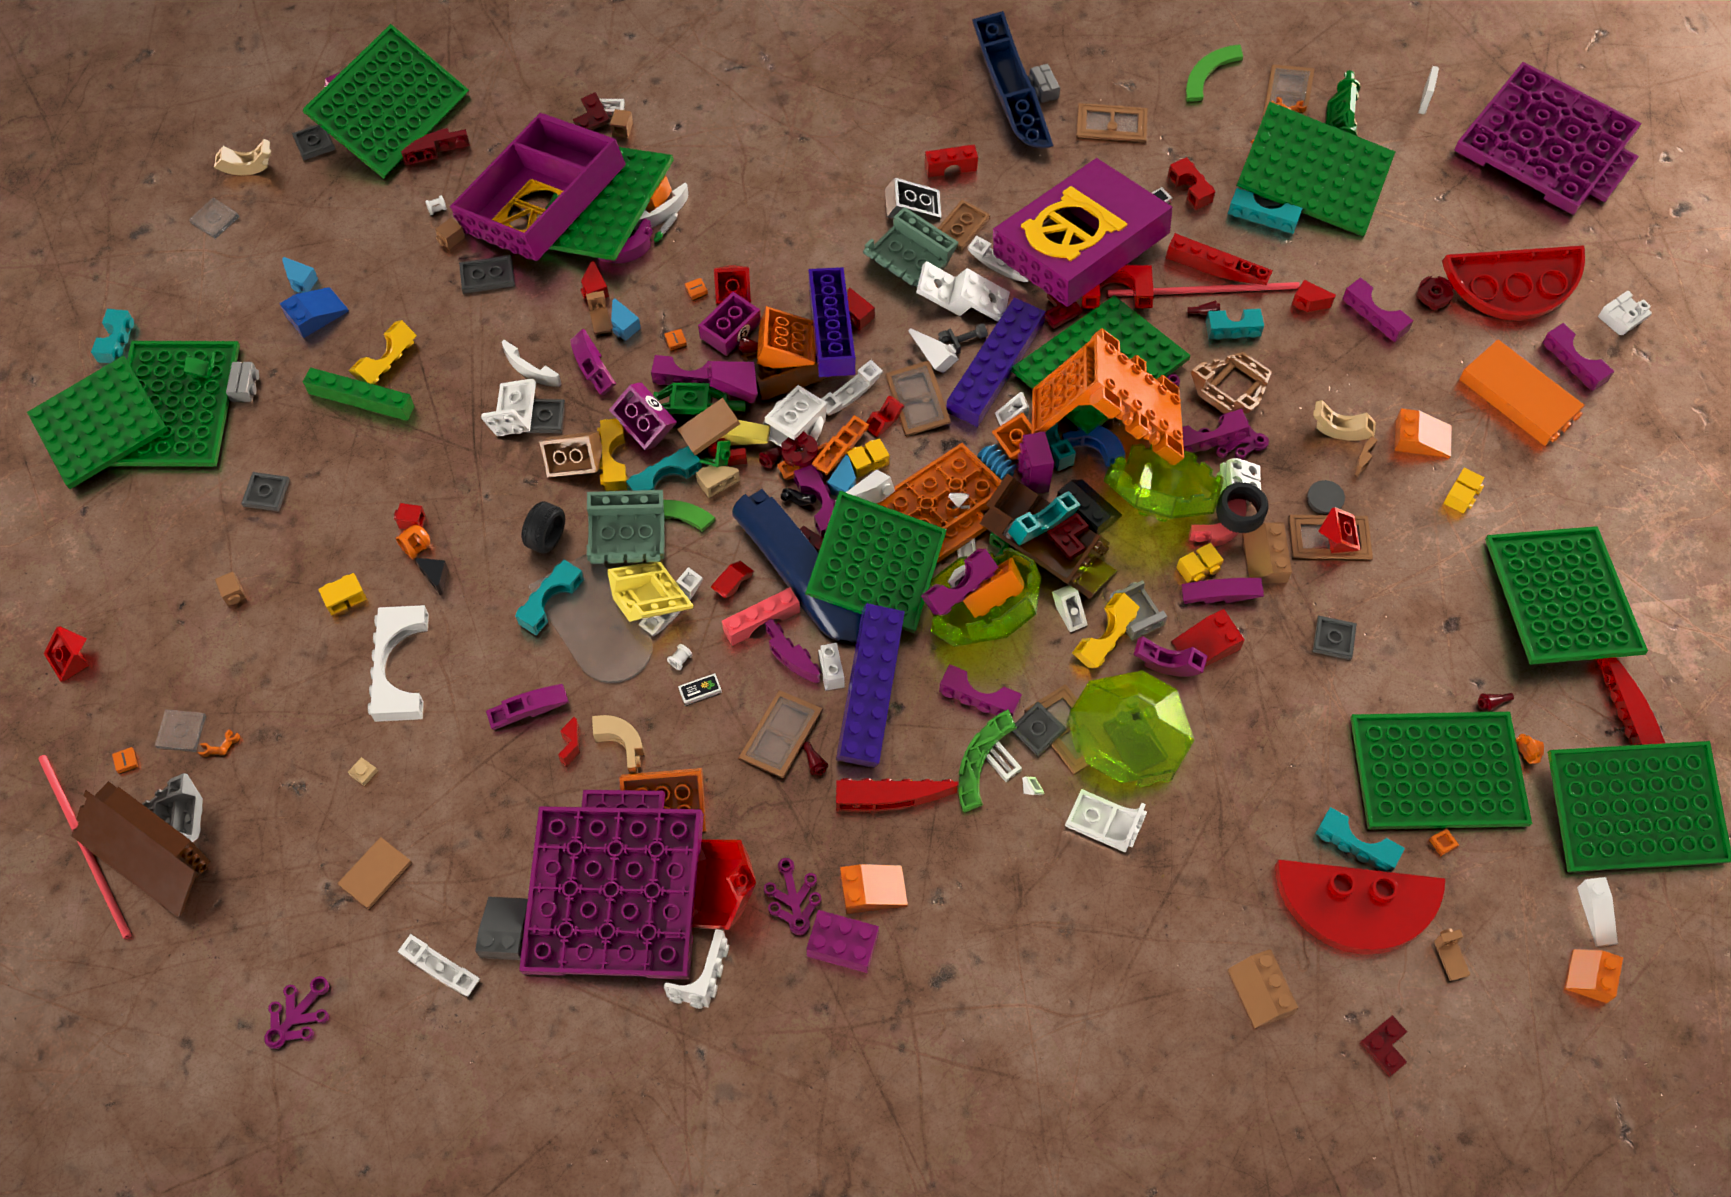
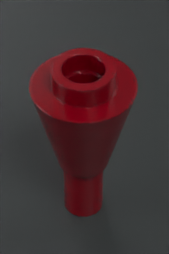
M1216 300L1199 305L1198 307H1188V314L1207 316L1208 311H1220V303L1217 304Z
M743 337V340H739L738 350L742 351L741 354L758 351V342Z
M778 446L760 453V464L763 467L772 468L780 457L782 448Z
M1482 693L1478 699V706L1484 712H1490L1504 702L1514 700V695L1512 693L1503 695Z
M809 741L805 742L803 747L807 753L810 774L817 776L824 774L828 768V763L814 751Z

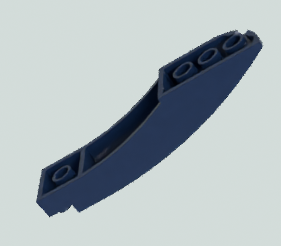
M763 489L749 497L747 494L743 495L733 507V517L764 553L788 588L791 587L802 609L828 637L837 641L848 640L850 642H857L861 614L805 594L818 556L816 549L773 497H769Z

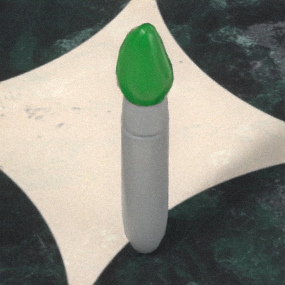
M677 213L671 214L655 234L654 242H658L663 238V235L677 219Z

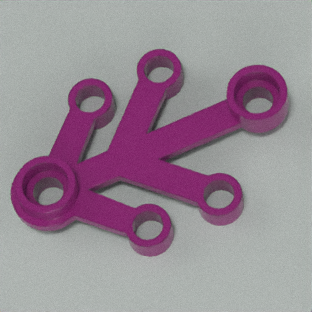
M1224 415L1220 416L1218 421L1219 425L1222 424V420H1224ZM1249 426V436L1242 440L1231 441L1225 446H1219L1216 454L1220 458H1225L1227 453L1242 443L1249 444L1245 448L1240 447L1236 449L1235 458L1243 460L1253 450L1262 451L1266 449L1269 439L1262 433H1256ZM1202 428L1198 432L1206 433L1211 431L1208 428Z
M783 858L778 863V871L785 878L788 895L776 889V885L772 882L765 884L764 893L791 907L793 915L782 910L778 902H771L768 910L772 916H778L788 922L790 930L794 934L802 935L809 930V917L816 906H819L822 901L819 893H811L809 904L801 913L800 904L811 887L816 885L817 877L813 873L806 874L805 882L797 893L792 875L795 869L794 862L790 858ZM784 863L790 864L788 868L782 867ZM809 877L814 878V882L809 883L807 882V879ZM768 887L774 888L772 892H768L766 889ZM818 897L819 901L813 902L811 899ZM773 906L779 908L776 912L771 911ZM802 921L803 925L799 927L796 925V922Z
M318 976L311 981V991L296 1008L295 997L298 995V989L291 984L284 988L286 1019L281 1025L279 1015L283 1012V1006L277 1001L269 1005L271 1029L264 1036L265 1044L269 1048L278 1049L288 1040L302 1038L305 1041H309L314 1037V1031L308 1026L301 1028V1030L288 1031L292 1025L315 1021L323 1024L328 1021L329 1014L324 1009L303 1014L319 995H323L329 990V982L324 977ZM320 984H324L322 990H318ZM294 989L291 995L287 994L288 990ZM279 1006V1009L273 1012V1008ZM325 1013V1017L319 1020V1015ZM310 1030V1034L304 1037V1032ZM279 1035V1040L273 1042L274 1036Z

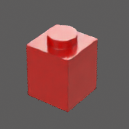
M400 503L398 510H395L394 520L401 529H407L413 525L422 527L426 515L422 506Z

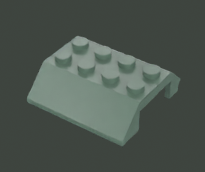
M904 207L893 217V227L875 244L873 239H870L865 244L863 254L871 259H875L883 267L889 268V271L898 277H902L910 285L918 287L922 265L927 261L943 270L957 248L958 241Z
M663 490L587 492V561H591V564H603L605 561H608V563H624V560H627V563L643 562V560L647 562H660V559H664L665 521Z

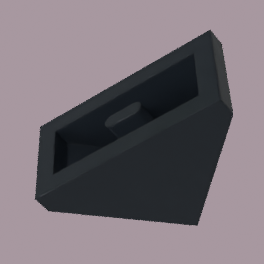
M417 558L415 561L420 571L438 594L441 595L444 591L449 571L445 560Z

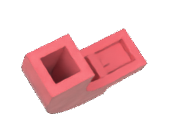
M1234 499L1227 503L1232 512L1239 516H1246V500ZM1222 523L1192 525L1189 532V541H1208V544L1211 542L1216 547L1231 541L1238 532L1230 531Z

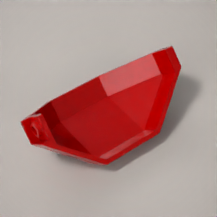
M702 839L701 852L698 855L692 928L729 930L742 916L755 888L756 879L749 855L741 840Z

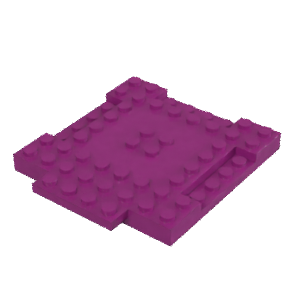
M1522 62L1458 140L1454 151L1482 166L1488 163L1546 194L1544 197L1546 201L1575 215L1590 194L1606 202L1635 164L1639 156L1626 150L1625 147L1635 136L1642 123Z
M583 790L581 807L539 806L519 971L528 975L565 976V974L690 979L698 855L701 852L704 817L701 809H664V791Z

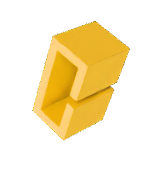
M880 438L868 441L865 447H854L847 452L856 479L888 466L890 462V455Z
M1464 467L1448 493L1444 504L1464 514L1467 507L1471 509L1475 503L1474 495L1479 496L1484 487L1481 483L1485 477Z
M1211 542L1197 549V556L1194 552H1191L1179 559L1176 568L1187 583L1203 581L1206 576L1210 574L1215 575L1221 570L1224 559Z
M354 573L345 575L341 579L327 583L318 589L331 616L347 609L344 602L346 600L349 601L351 607L367 600Z

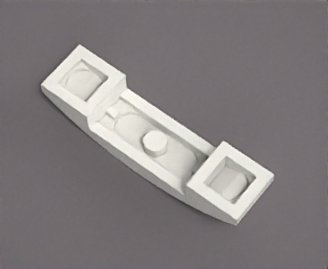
M684 183L672 191L673 198L650 213L644 210L634 230H638L643 219L650 220L652 228L665 222L671 214L677 213L689 196L687 184Z
M976 235L968 246L969 252L995 272L1017 281H1029V279L1020 275L1019 272L1009 267L1005 262L996 258L993 255V249L990 248L991 243Z
M505 340L502 341L508 361L520 374L528 379L533 378L539 384L560 387L561 380L558 373L547 366H544L541 370L537 369L520 358L518 348Z
M872 360L868 361L858 369V374L833 394L829 392L821 398L827 402L826 414L829 416L837 413L857 400L878 380L883 370Z
M688 567L676 582L688 599L691 600L702 583L703 578ZM681 611L643 619L638 625L654 637L667 627Z
M412 934L409 935L398 950L399 954L420 969L466 997L470 995L480 981L479 977L437 953Z

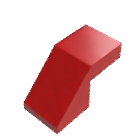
M888 396L880 411L871 413L866 422L869 424L867 430L876 437H879L896 422L905 406L894 397Z
M725 438L718 439L708 446V454L716 457L717 442L724 441ZM745 448L730 450L728 466L747 464Z
M742 561L730 564L712 584L711 588L722 597L727 598L736 594L741 581L751 578L754 570Z
M575 717L560 730L562 738L568 744L558 756L560 762L566 767L580 753V731Z

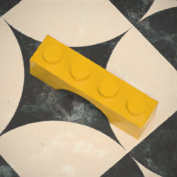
M403 320L395 321L384 333L386 350L381 358L378 360L368 357L360 358L348 370L357 380L370 384L377 383L379 380L378 376L381 373L387 372L391 368L390 364L393 360H398L403 355L401 352L405 348L408 349L414 343L413 339L417 335Z
M617 419L600 420V427L597 428L602 445V458H600L599 466L600 470L603 469V474H600V483L605 486L606 491L628 490L625 464L618 463L612 458L615 449L625 443L624 427Z
M1115 593L1104 608L1108 617V625L1104 634L1098 639L1082 638L1072 654L1088 668L1101 666L1105 661L1104 657L1115 647L1117 639L1126 632L1129 622L1136 618L1140 607L1125 593Z

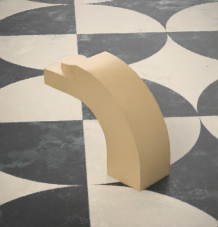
M263 139L258 147L251 152H237L223 146L216 154L214 168L233 175L257 174L268 167V158L271 154V149H269L270 141Z
M1323 400L1316 402L1313 414L1317 420V429L1320 432L1333 438L1348 441L1370 439L1371 436L1374 437L1376 422L1368 413L1344 416L1333 412Z
M592 716L595 742L614 741L623 745L627 753L629 774L638 773L637 768L641 767L640 756H644V750L640 736L635 728L627 721L615 716Z

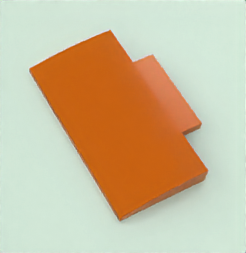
M961 443L894 487L895 492L876 504L947 529L937 560L938 563L987 530V528L980 524L985 516L982 513L989 509L986 504L1002 480ZM968 493L969 498L961 506L970 505V509H961V506L953 509L952 506L956 505L949 498V494Z

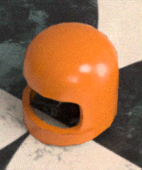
M413 525L396 537V541L401 549L414 560L417 558L418 553L429 547L430 536L421 526Z

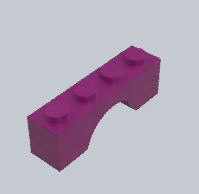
M1360 277L1346 288L1342 299L1361 316L1370 321L1373 326L1382 331L1386 337L1396 342L1410 330L1414 320L1401 310L1386 311L1379 308L1372 300L1373 287Z
M1562 323L1549 331L1542 343L1593 392L1609 381L1614 370L1602 359L1590 360L1578 354L1573 345L1576 334L1565 323Z
M655 355L651 370L652 381L660 385H670L672 383H709V379H706V368H709L711 361H707L703 367L697 370L688 371L679 368L671 356Z
M1239 409L1224 414L1222 424L1211 432H1198L1189 425L1182 427L1184 456H1190L1198 451H1206L1214 446H1223L1228 442L1242 440L1249 436V425L1243 410Z
M810 465L795 470L794 481L799 492L814 494L821 503V509L814 515V525L818 534L824 538L835 500L830 499V490L828 485H824L822 481L823 475L821 470H817L815 466Z
M978 548L964 560L965 575L957 586L947 588L943 585L935 584L921 595L933 614L946 615L952 610L951 607L955 603L962 602L966 598L965 595L978 589L984 579L987 580L995 574L994 571L999 567L986 549Z
M950 664L940 682L939 692L945 697L958 699L961 703L975 706L984 713L989 712L997 716L1009 709L1012 718L1018 709L1022 696L1021 693L1006 687H1002L999 691L990 694L978 692L970 685L967 671Z

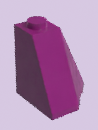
M711 361L709 368H706V379H709V386L747 402H755L757 385L754 362Z

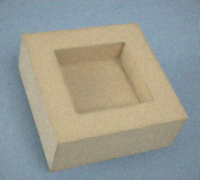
M361 757L348 771V774L365 786L378 770Z

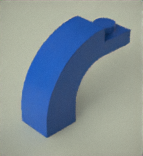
M1102 426L1096 427L1089 434L1080 427L1077 428V431H1068L1062 434L1061 440L1068 439L1072 447L1090 446L1098 450L1103 457L1106 467L1124 464L1126 453L1121 441L1113 432Z

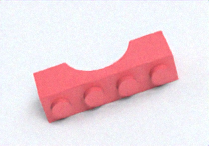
M790 587L722 620L723 631L731 645L734 646L748 639L752 632L770 619H781L784 621L800 613V602Z

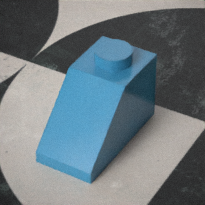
M283 257V265L291 288L296 292H309L318 280L314 268Z
M614 298L612 300L611 316L612 331L617 337H621L626 341L641 329L640 321L634 313Z
M847 455L844 456L827 482L830 493L838 496L839 491L847 492L856 485V477L850 458Z

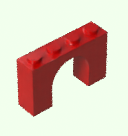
M1125 265L1081 297L1082 308L1099 307L1101 288L1110 283H1122L1133 290L1135 308H1153L1152 265Z

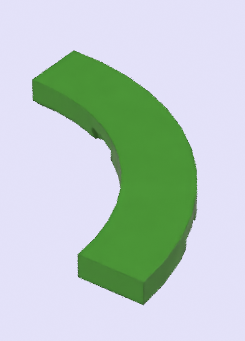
M1241 44L1217 49L1203 57L1194 66L1186 86L1187 102L1203 101L1204 82L1218 66L1243 60Z
M664 500V519H680L701 532L716 521L713 515L698 506L683 501Z
M1009 709L987 722V725L974 736L964 753L959 770L958 787L960 803L964 813L983 805L979 788L983 763L993 746L1009 732L1017 729Z

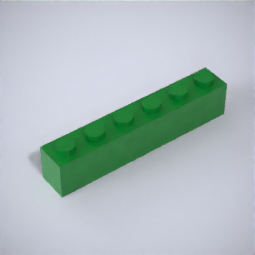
M311 367L303 380L308 394L408 421L415 407L410 394Z

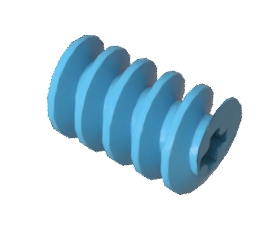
M997 444L986 446L978 453L977 457L1001 480L1004 479L1007 473L1013 477L1017 466L1015 464L1011 465V459L1006 460V454L1001 455L1003 450H997Z

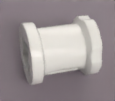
M442 195L437 199L425 201L430 215L440 210H447Z
M679 644L676 652L669 656L667 661L675 669L681 670L682 664L687 658L692 657V652L683 644Z

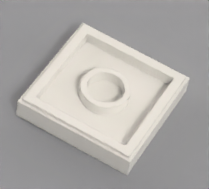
M1432 66L1424 87L1418 112L1420 114L1426 113L1433 95L1439 68L1436 66Z

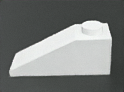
M911 328L908 330L935 370L944 373L958 360L955 354L956 350L952 345H946Z
M875 470L846 493L873 503H879L895 492L890 476Z
M1606 877L1586 879L1577 889L1595 946L1617 945L1613 898Z

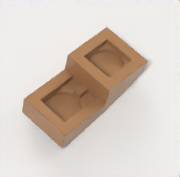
M1373 436L1365 444L1355 468V476L1357 477L1369 466L1373 457L1370 453L1374 450L1378 441Z

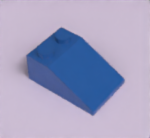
M330 287L295 294L279 303L286 318L303 338L349 312L348 308Z

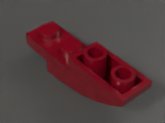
M448 128L415 140L405 147L401 153L405 165L438 158V152L469 146L470 143L466 129L449 133Z

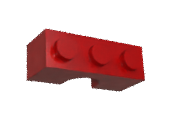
M975 144L925 151V169L928 178L944 176L946 168L952 165L959 166L961 173L977 171L978 154Z
M1185 157L1170 164L1167 176L1176 187L1181 185L1191 186L1186 199L1195 210L1213 203L1216 191L1206 181L1204 175L1196 169L1193 162Z

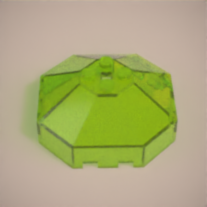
M1143 444L1132 445L1127 463L1125 458L1117 457L1115 463L1110 464L1104 478V482L1137 509L1140 515L1151 516L1162 522L1174 518L1214 514L1225 479L1221 475L1213 476V469L1205 462L1197 463V456L1185 450L1184 459L1176 465H1171L1153 452L1152 444L1150 448H1144L1145 445Z
M1012 548L1003 549L1004 554L994 555L993 551L988 552L997 566L1007 559L1013 558L1024 580L1023 591L1015 597L1012 595L1006 599V602L1001 606H994L986 615H979L976 618L963 601L958 604L955 603L951 607L952 610L946 615L933 614L931 633L953 647L1010 636L1037 614L1041 576L1033 559ZM967 556L959 557L932 578L930 586L939 584L951 588L948 580L955 569L965 565L964 560Z
M1143 670L1089 681L1072 707L1067 719L1068 727L1071 728L1075 749L1078 753L1082 749L1086 764L1120 783L1138 780L1136 784L1138 787L1153 785L1154 782L1163 780L1164 782L1172 781L1195 740L1178 690ZM1131 713H1140L1139 717L1142 719L1134 721Z

